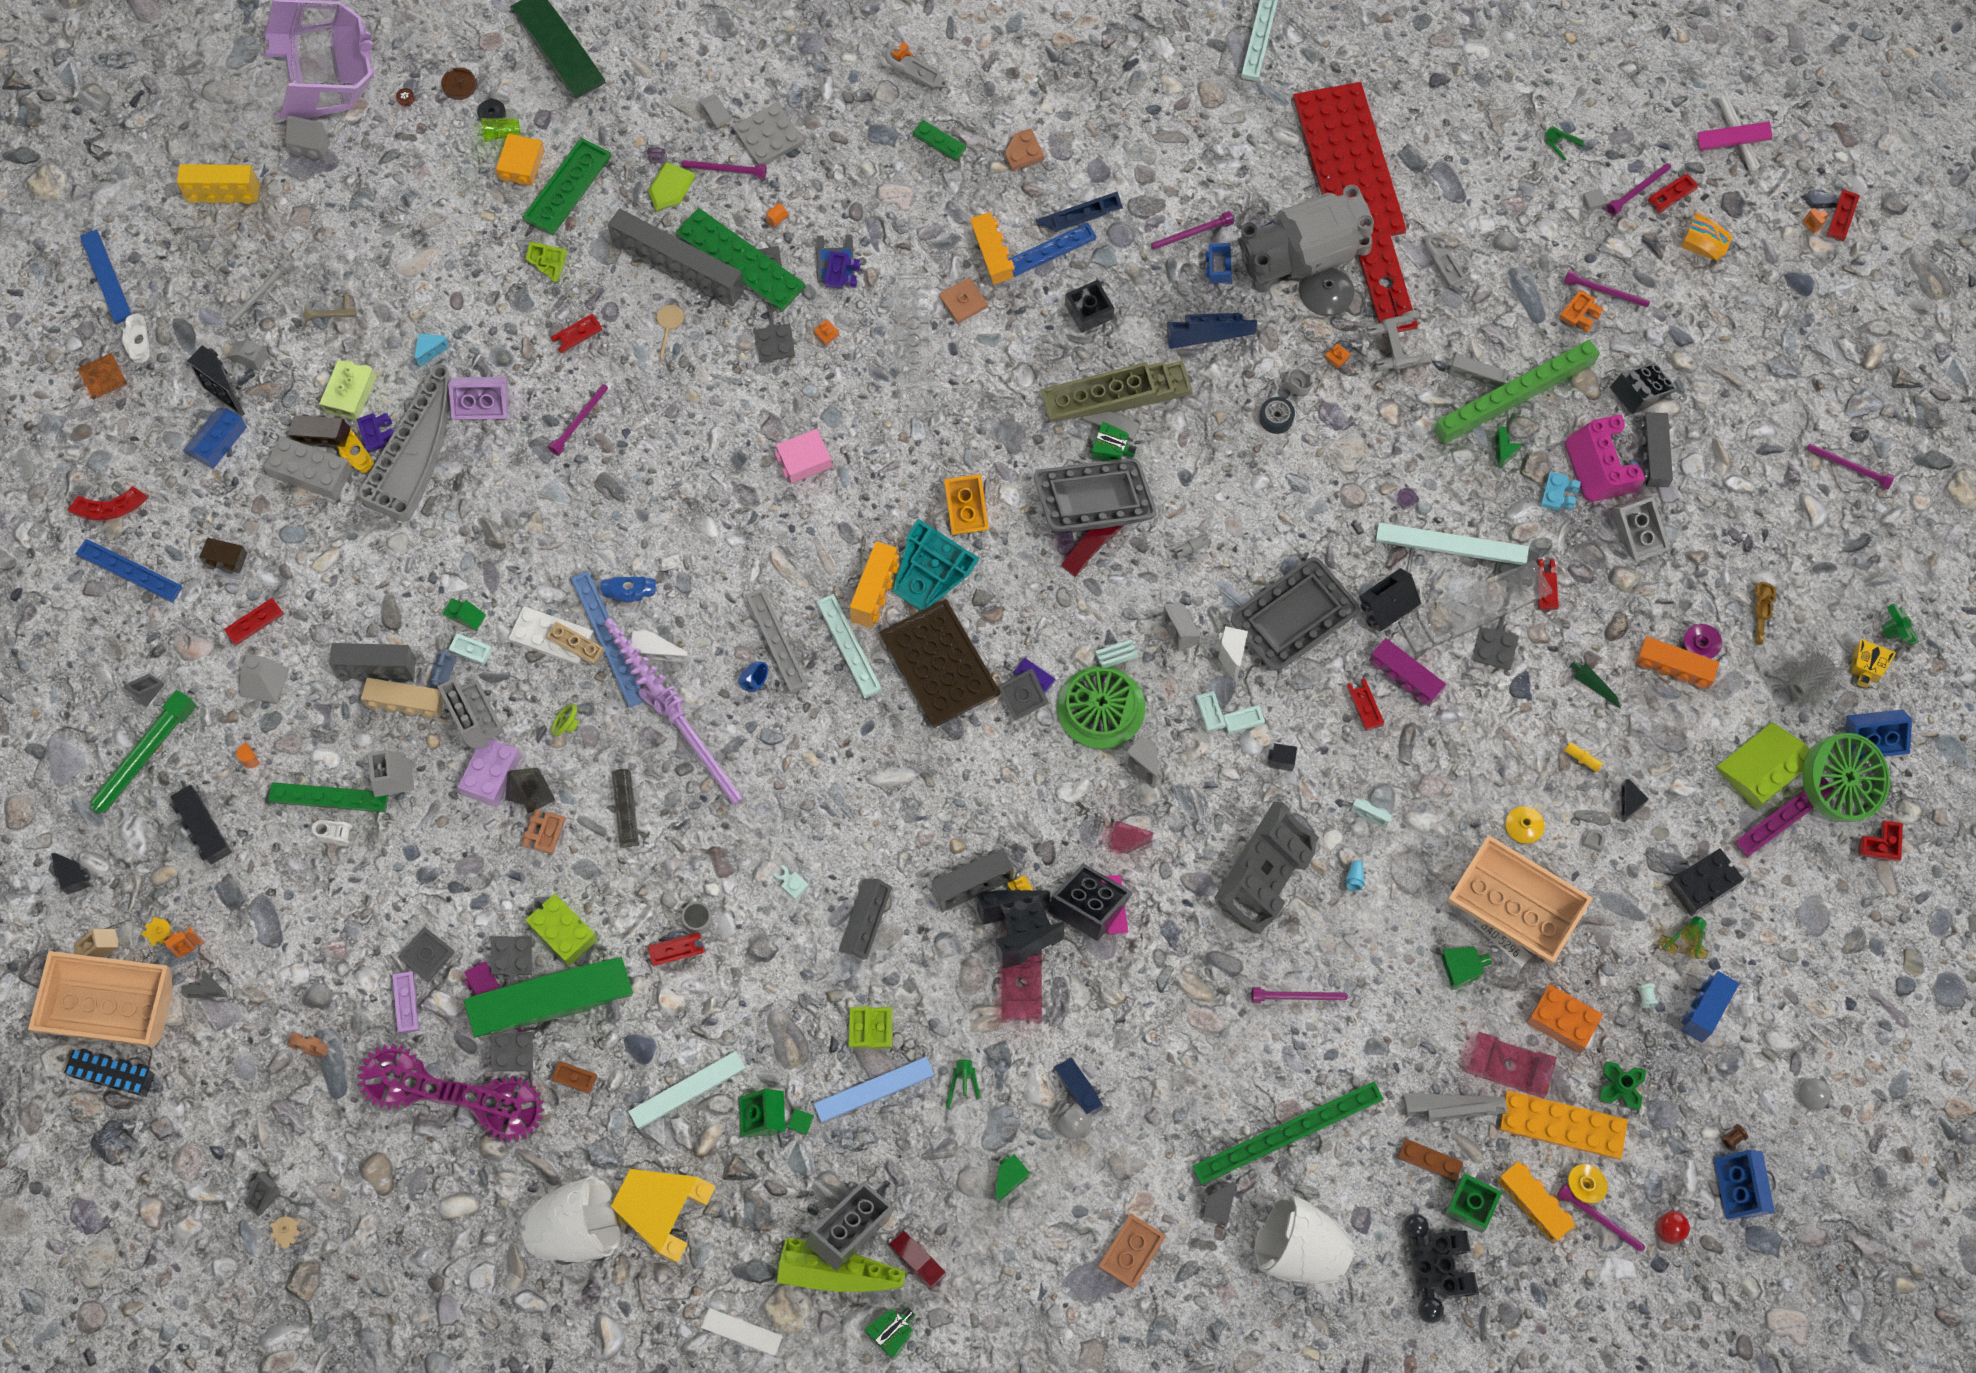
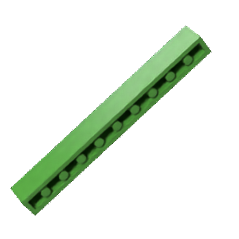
M1589 339L1437 420L1434 432L1444 445L1594 365L1600 352Z

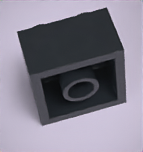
M1098 280L1065 294V306L1081 333L1114 319L1115 308Z

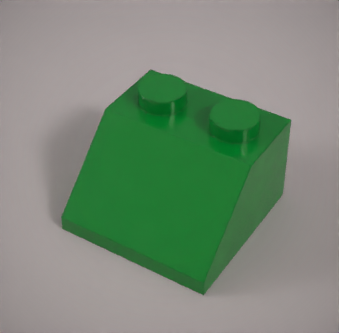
M765 1088L739 1097L740 1137L772 1136L786 1131L784 1091Z

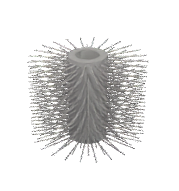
M1814 647L1811 649L1812 655L1808 651L1804 652L1802 650L1799 651L1800 654H1795L1796 661L1795 663L1793 661V664L1796 666H1793V668L1790 665L1789 667L1785 664L1783 666L1785 670L1787 668L1792 669L1786 673L1788 675L1786 678L1789 679V682L1786 681L1784 683H1790V687L1785 688H1791V691L1797 694V697L1800 696V700L1806 697L1811 705L1814 703L1813 697L1817 701L1821 700L1823 702L1825 698L1827 699L1824 693H1822L1824 692L1823 690L1828 693L1832 690L1834 694L1836 688H1838L1837 686H1842L1839 681H1834L1836 680V675H1838L1836 670L1839 667L1835 668L1836 664L1833 663L1831 657H1828L1829 653H1827V656L1825 652L1824 655H1819L1817 653L1819 649L1816 651Z

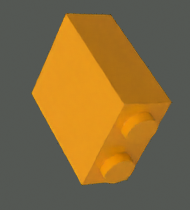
M508 134L496 166L498 179L505 182L512 181L521 185L533 186L545 151L542 140Z

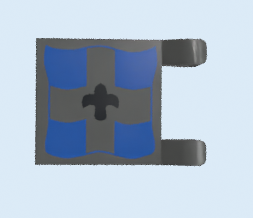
M851 234L845 235L846 247L824 248V236H817L818 283L825 282L830 251L848 253L849 259H853V236ZM847 268L846 275H854V271Z

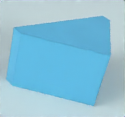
M419 334L414 356L418 366L422 367L448 349L450 346L447 338L442 335Z

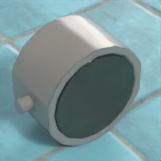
M692 902L683 909L681 915L683 921L680 922V925H684L685 929L691 934H703L710 929L713 922L712 915H715L714 911L710 912L709 907L702 902Z

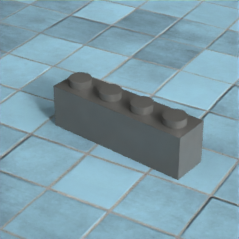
M1646 412L1639 423V428L1643 433L1640 443L1641 447H1644L1642 463H1645L1643 475L1646 480V487L1669 488L1673 480L1668 413Z

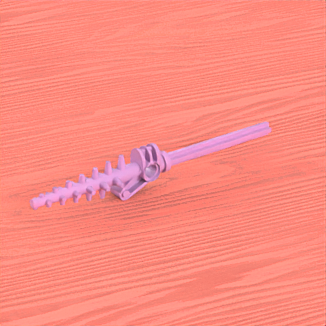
M610 618L607 619L604 623L609 629L608 633H612L611 636L615 638L614 643H618V648H622L619 653H625L624 658L627 659L625 664L631 663L630 669L633 670L630 673L632 675L638 673L636 684H646V687L639 690L640 697L654 707L659 714L668 716L671 724H676L733 805L738 804L743 798L684 718L685 712L681 710V704L684 700L678 697V692L674 693V686L667 689L664 688L661 682L666 677L663 675L656 677L653 673L658 670L657 667L651 666L649 668L646 665L649 658L644 657L642 659L638 655L641 650L634 649L631 646L632 640H627L624 637V631H620L616 623Z

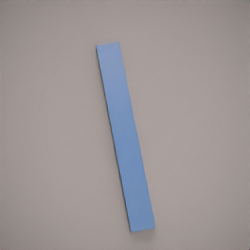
M589 571L572 577V583L601 646L605 649L606 658L629 708L645 702L639 695V690L642 687L636 684V681H638L636 674L632 675L630 673L633 670L630 669L631 663L625 664L627 660L624 658L625 653H619L622 648H618V643H614L615 638L611 636L612 633H608L609 629L605 626L604 622L610 617Z

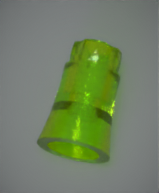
M481 117L484 142L507 138L508 134L521 135L519 118Z

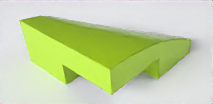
M529 242L526 260L550 277L552 281L558 282L568 250Z

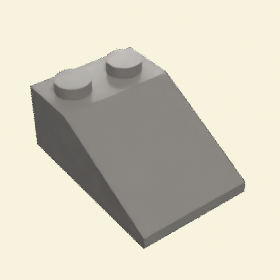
M1644 496L1612 508L1617 527L1635 562L1670 550L1654 496Z

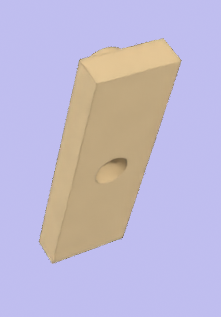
M557 621L546 635L547 640L594 666L605 651L604 647Z

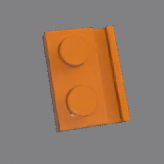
M191 926L188 927L187 932L173 933L164 941L167 948L178 959L197 949L196 945L205 944Z

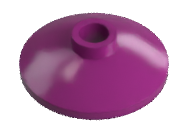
M1696 624L1685 633L1684 646L1687 651L1712 659L1721 651L1722 638L1719 632L1712 626ZM1698 642H1702L1704 647L1700 646Z

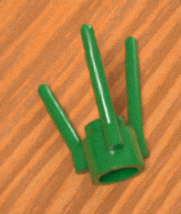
M1553 125L1545 134V138L1548 139L1546 143L1564 161H1566V157L1554 144L1555 142L1559 143L1562 138H1565L1577 145L1585 146L1584 140L1563 132Z
M963 1059L956 1061V1068H953V1077L947 1099V1109L950 1108L957 1076L959 1079H962L963 1096H967V1079L971 1075L976 1097L980 1099L975 1068L972 1067L971 1060Z

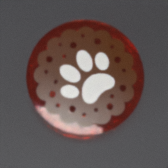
M408 88L400 89L396 94V99L401 106H410L415 100L412 90Z

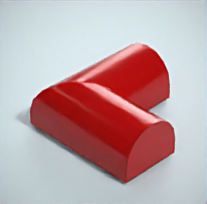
M1883 820L1881 822V838L1863 835L1859 840L1858 855L1900 862L1902 859L1903 823Z

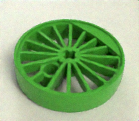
M1840 733L1828 736L1818 741L1810 749L1804 761L1802 779L1805 793L1813 807L1828 819L1837 822H1855L1866 819L1882 807L1888 796L1890 774L1887 762L1879 748L1861 735ZM1838 740L1844 741V755ZM1851 743L1855 745V749H1854L1852 758H1851ZM1832 746L1835 751L1836 757L1830 752ZM1862 751L1865 755L1857 763L1860 752ZM1827 758L1834 766L1826 763ZM1867 760L1870 761V767L1858 771ZM1826 768L1834 774H1822V772ZM1873 769L1874 777L1858 776ZM1821 777L1833 778V782L1819 787ZM1871 781H1875L1874 788H1872ZM1836 785V787L1831 791V793L1824 799L1820 793V790ZM1839 792L1833 809L1828 803ZM1870 792L1873 793L1872 798H1870L1867 794H1869ZM1860 797H1861V798L1865 801V803L1867 804V806H1866L1865 809L1863 808V805H1862V802H1861V800H1860ZM1845 798V814H1842L1840 809ZM1852 799L1858 812V814L1854 816L1852 810Z

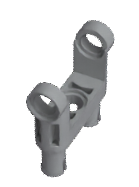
M1418 310L1406 312L1403 316L1385 319L1380 324L1367 326L1368 337L1380 334L1387 336L1391 352V358L1375 361L1377 372L1391 368L1394 370L1412 366L1418 368L1431 364L1429 355L1422 356L1421 354L1404 358L1397 327L1412 324L1411 322L1420 319Z

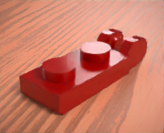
M1538 559L1536 575L1538 609L1558 610L1555 559L1549 560V572H1543V559Z

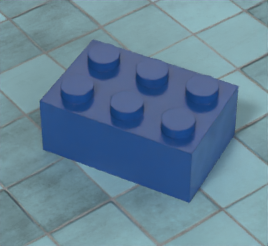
M1717 971L1714 976L1710 974L1707 980L1702 983L1699 989L1701 992L1690 1005L1692 1008L1683 1017L1681 1023L1684 1025L1681 1031L1703 1043L1715 1030L1740 983L1720 971Z

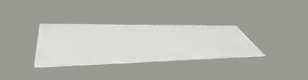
M709 1308L701 1327L774 1356L783 1337L780 1334Z

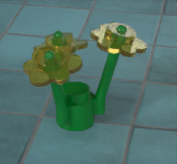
M1695 916L1691 919L1690 923L1686 922L1684 927L1673 937L1662 935L1658 942L1664 951L1675 955L1678 949L1675 941L1681 936L1687 944H1690L1685 950L1686 953L1691 954L1696 959H1706L1709 951L1702 945V941L1706 934L1704 929L1707 923L1703 918Z

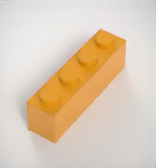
M987 212L970 218L993 285L1014 278L1012 271L1015 268L1012 260L1008 261L1007 256H1010L1007 246L1002 245V242H1004L1002 232H998L996 229L999 228L996 217L992 218L991 212Z
M1517 1161L1497 1179V1182L1554 1244L1575 1226L1574 1219L1567 1211H1563L1558 1206L1559 1202L1554 1196L1548 1195L1544 1190L1545 1187L1538 1179L1535 1180L1531 1176L1530 1169L1525 1164Z

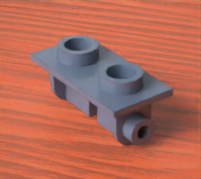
M444 649L442 652H438L427 685L428 688L438 689L439 685L450 680L457 656L450 655L449 651Z

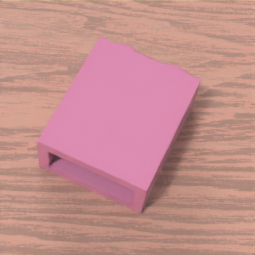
M817 429L776 444L777 452L774 453L778 463H782L783 475L785 478H789L791 483L832 468L831 458Z

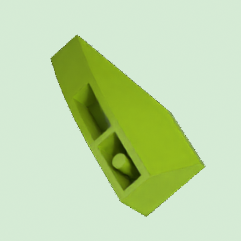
M786 1237L779 1262L777 1283L836 1292L881 1291L902 1288L904 1285L905 1270L854 1254L836 1271L805 1244V1240Z

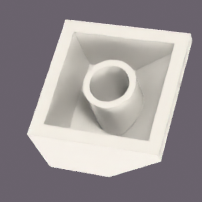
M1225 626L1224 633L1220 632L1216 651H1220L1218 659L1232 679L1237 680L1248 631Z

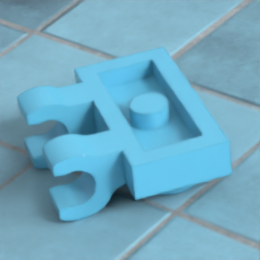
M1550 471L1541 507L1559 511L1561 506L1573 510L1577 498L1572 496L1563 497L1564 491L1577 494L1581 482L1577 480L1567 481V475Z

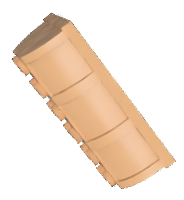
M1488 835L1447 901H1449L1448 904L1454 907L1455 905L1477 918L1478 922L1484 926L1486 924L1513 940L1515 945L1522 946L1544 959L1546 964L1553 965L1593 898Z
M49 951L28 1030L34 1033H47L154 1047L163 1035L172 998L173 985L170 968L165 965Z

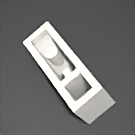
M647 630L632 632L631 646L634 649L641 650L638 655L642 659L646 657L650 661L689 663L688 652Z

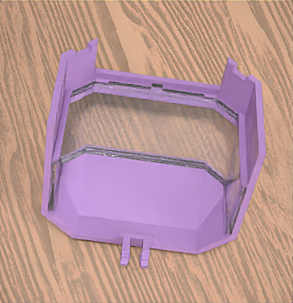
M272 1L265 29V40H268V49H265V57L286 58L290 79L281 111H275V115L282 119H287L288 115L308 119L351 110L369 86L371 78L374 77V69L370 66L371 54L368 53L373 48V43L370 41L371 33L366 31L365 24H362L361 16L342 2Z

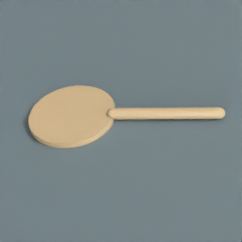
M666 305L657 313L659 325L666 329L660 359H663L669 330L678 328L684 321L682 309L675 305Z

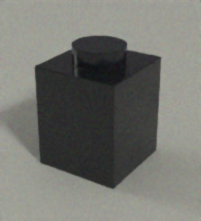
M1274 743L1273 749H1269L1267 758L1268 761H1271L1270 768L1293 771L1297 747Z

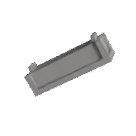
M1456 353L1449 374L1497 389L1505 384L1509 370L1475 361Z

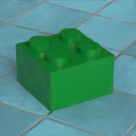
M1464 1173L1457 1184L1444 1215L1483 1233L1488 1227L1503 1192Z

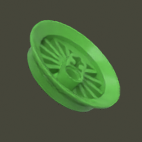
M1094 666L1075 673L1066 681L1058 696L1057 713L1062 727L1072 739L1090 748L1108 749L1124 744L1138 732L1145 716V700L1140 687L1128 674L1113 667L1102 668L1101 666ZM1096 676L1097 690L1089 677ZM1100 676H1108L1102 693ZM1111 677L1117 679V682L1108 691ZM1085 680L1090 690L1081 685L1080 682ZM1121 683H1123L1126 686L1122 690L1114 693L1116 689L1121 685ZM1074 688L1078 689L1076 693L1072 692ZM1128 693V696H1127V697H1125V698H1119V697L1123 696L1124 694ZM1080 697L1087 698V701L1081 702L1078 699ZM1069 699H1074V703H1069ZM1078 709L1080 712L1073 715L1071 710ZM1090 713L1082 724L1077 721V719ZM1096 715L1093 729L1086 728L1087 724ZM1112 715L1120 720L1119 726ZM1100 716L1102 718L1103 732L1096 731ZM1106 716L1115 730H1107Z

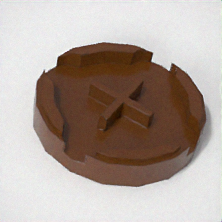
M456 67L444 74L441 86L448 98L463 100L475 92L477 82L469 69Z

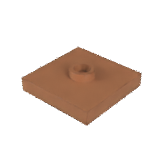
M970 277L939 293V298L957 324L988 308V303Z

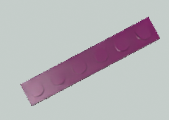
M1821 777L1819 787L1826 785L1829 782L1825 778ZM1830 786L1820 790L1822 797L1825 799L1834 788ZM1805 790L1734 842L1746 858L1814 809Z

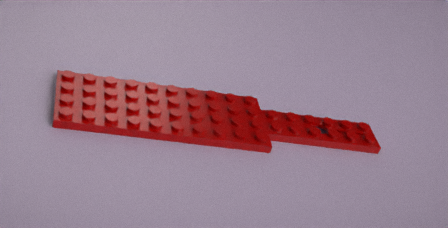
M1356 82L1294 93V104L1321 194L1332 193L1336 196H1341L1346 186L1355 185L1359 188L1374 220L1373 233L1371 234V252L1364 256L1358 254L1378 324L1382 323L1385 319L1403 316L1404 313L1413 311L1391 236L1406 234L1407 228L1362 83ZM1382 278H1389L1392 280L1393 286L1385 288L1379 284V281ZM1417 320L1411 322L1412 324L1397 327V331L1404 332L1417 329Z

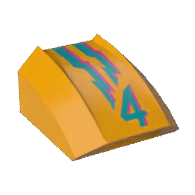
M1696 212L1681 248L1712 260H1718L1726 254L1732 240V235L1714 220Z

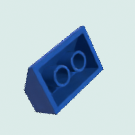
M217 408L183 451L214 469L247 426L241 416L227 408Z
M1903 709L1846 716V733L1858 734L1869 739L1879 748L1884 757L1910 754L1912 718ZM1851 743V757H1852L1853 752H1854V749H1855V745L1852 744V743ZM1862 751L1860 752L1858 760L1862 759L1865 755Z
M1746 1150L1714 1158L1727 1220L1759 1217L1775 1213L1762 1151Z

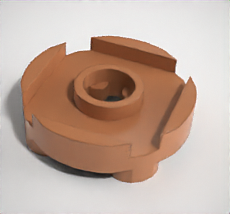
M291 1032L286 1044L294 1050L298 1048L304 1054L320 1058L326 1057L329 1045L321 1043V1040L316 1037L309 1036L306 1039L303 1038V1035Z

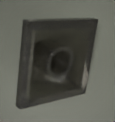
M539 768L509 770L507 772L505 800L524 805L528 814L534 812V809L538 810L555 800Z

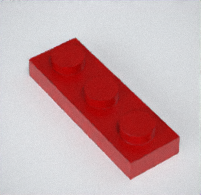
M1842 190L1826 236L1844 242L1860 197L1859 194Z
M270 598L226 627L224 631L234 645L237 646L284 615L275 600Z

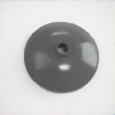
M1331 268L1304 278L1300 287V296L1304 305L1313 313L1321 316H1335L1343 313L1351 305L1354 298V286L1345 273Z

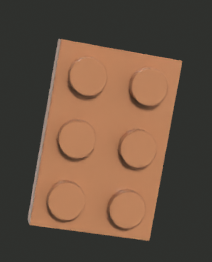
M1130 1214L1098 1268L1134 1290L1166 1235L1133 1214Z

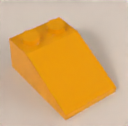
M981 473L944 479L952 535L989 530Z

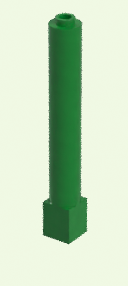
M177 689L162 706L163 712L89 801L91 804L90 808L97 814L103 812L105 814L178 723L183 724L196 708V704L191 698Z

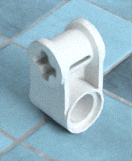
M318 820L313 824L312 831L320 842L348 846L349 832L352 830L353 825L346 822ZM327 828L324 834H318L320 829Z

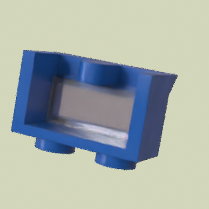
M1230 243L1209 244V251H1205L1206 262H1209V267H1206V278H1210V283L1227 282L1232 284Z

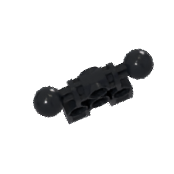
M1413 1213L1408 1215L1403 1222V1230L1412 1239L1413 1247L1410 1248L1412 1272L1415 1277L1416 1289L1422 1293V1300L1418 1305V1314L1424 1322L1434 1324L1439 1322L1444 1315L1443 1304L1435 1298L1434 1291L1444 1299L1479 1294L1475 1272L1456 1273L1454 1270L1455 1261L1452 1256L1471 1252L1468 1232L1463 1230L1438 1233L1428 1245H1425L1424 1237L1429 1231L1427 1219L1421 1214ZM1436 1240L1443 1243V1250L1437 1248ZM1440 1261L1447 1264V1271L1440 1268ZM1420 1263L1427 1266V1273H1423L1420 1270ZM1444 1282H1448L1451 1285V1292L1444 1289Z

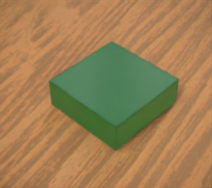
M794 1109L787 1128L807 1135L814 1115Z

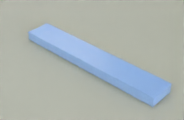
M924 1057L816 1102L814 1106L821 1123H824L934 1077V1073L927 1057Z

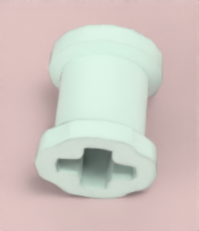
M1644 984L1637 987L1642 1000L1641 1008L1659 1005L1654 994L1655 984Z

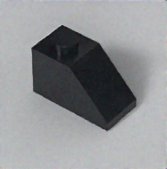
M57 853L51 854L60 887L67 895L90 887L89 879H91L88 868H84L80 863Z

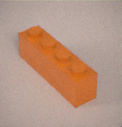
M1646 636L1641 644L1635 663L1640 664L1641 667L1646 669H1654L1662 675H1671L1682 682L1688 681L1699 688L1709 689L1714 682L1720 662Z

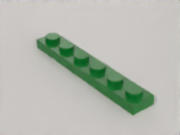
M272 782L268 801L276 804L386 813L389 795L375 797L374 792L370 790Z

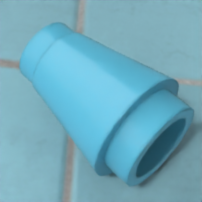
M1358 860L1351 862L1345 880L1347 889L1360 891L1365 885L1363 862Z

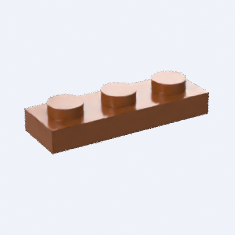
M1406 1138L1397 1158L1453 1182L1457 1181L1463 1162Z

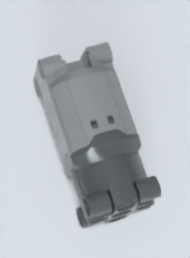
M1348 185L1344 188L1343 195L1341 196L1326 193L1282 209L1277 213L1271 224L1257 229V226L1252 222L1243 224L1241 237L1238 238L1241 256L1248 275L1255 281L1256 290L1267 292L1271 287V280L1287 274L1306 278L1352 261L1356 252L1363 256L1369 254L1372 249L1371 234L1373 233L1374 220L1359 188L1355 185Z

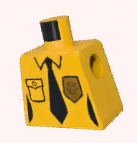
M1860 639L1854 648L1851 673L1859 676L1857 684L1867 688L1870 681L1877 683L1885 673L1896 652Z

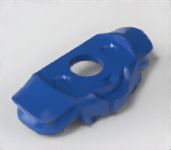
M613 577L602 580L600 585L605 597H614L616 601H623L625 603L641 601L643 597H651L656 592L655 579L647 577ZM625 582H632L634 586L627 590L623 588V584Z

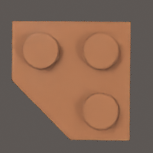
M1031 128L1015 133L1005 152V158L1011 171L1044 160V154Z

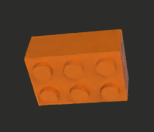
M1549 984L1539 999L1527 1024L1581 1054L1604 1014Z

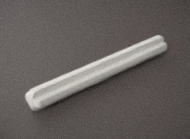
M1720 97L1718 102L1729 126H1741L1729 97ZM1750 143L1738 145L1751 172L1758 170L1760 165Z

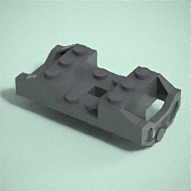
M1273 802L1215 895L1216 905L1225 916L1230 917L1241 927L1250 932L1261 934L1264 928L1276 919L1284 906L1285 901L1279 897V894L1295 869L1305 870L1315 855L1316 843L1319 837L1313 831L1300 824L1290 814V809L1283 802ZM1298 837L1304 839L1305 842L1303 843ZM1234 898L1238 903L1250 905L1259 914L1256 922L1246 917L1234 905Z

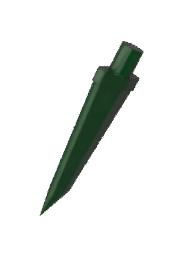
M1574 660L1570 665L1576 671L1573 677L1621 709L1617 695L1591 669L1590 665L1585 663L1581 666Z

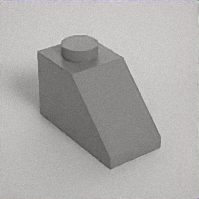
M249 340L235 342L227 355V359L260 371L268 358L263 346Z

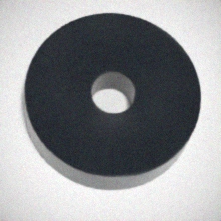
M488 99L479 105L477 114L482 124L494 127L503 123L506 118V109L501 101Z

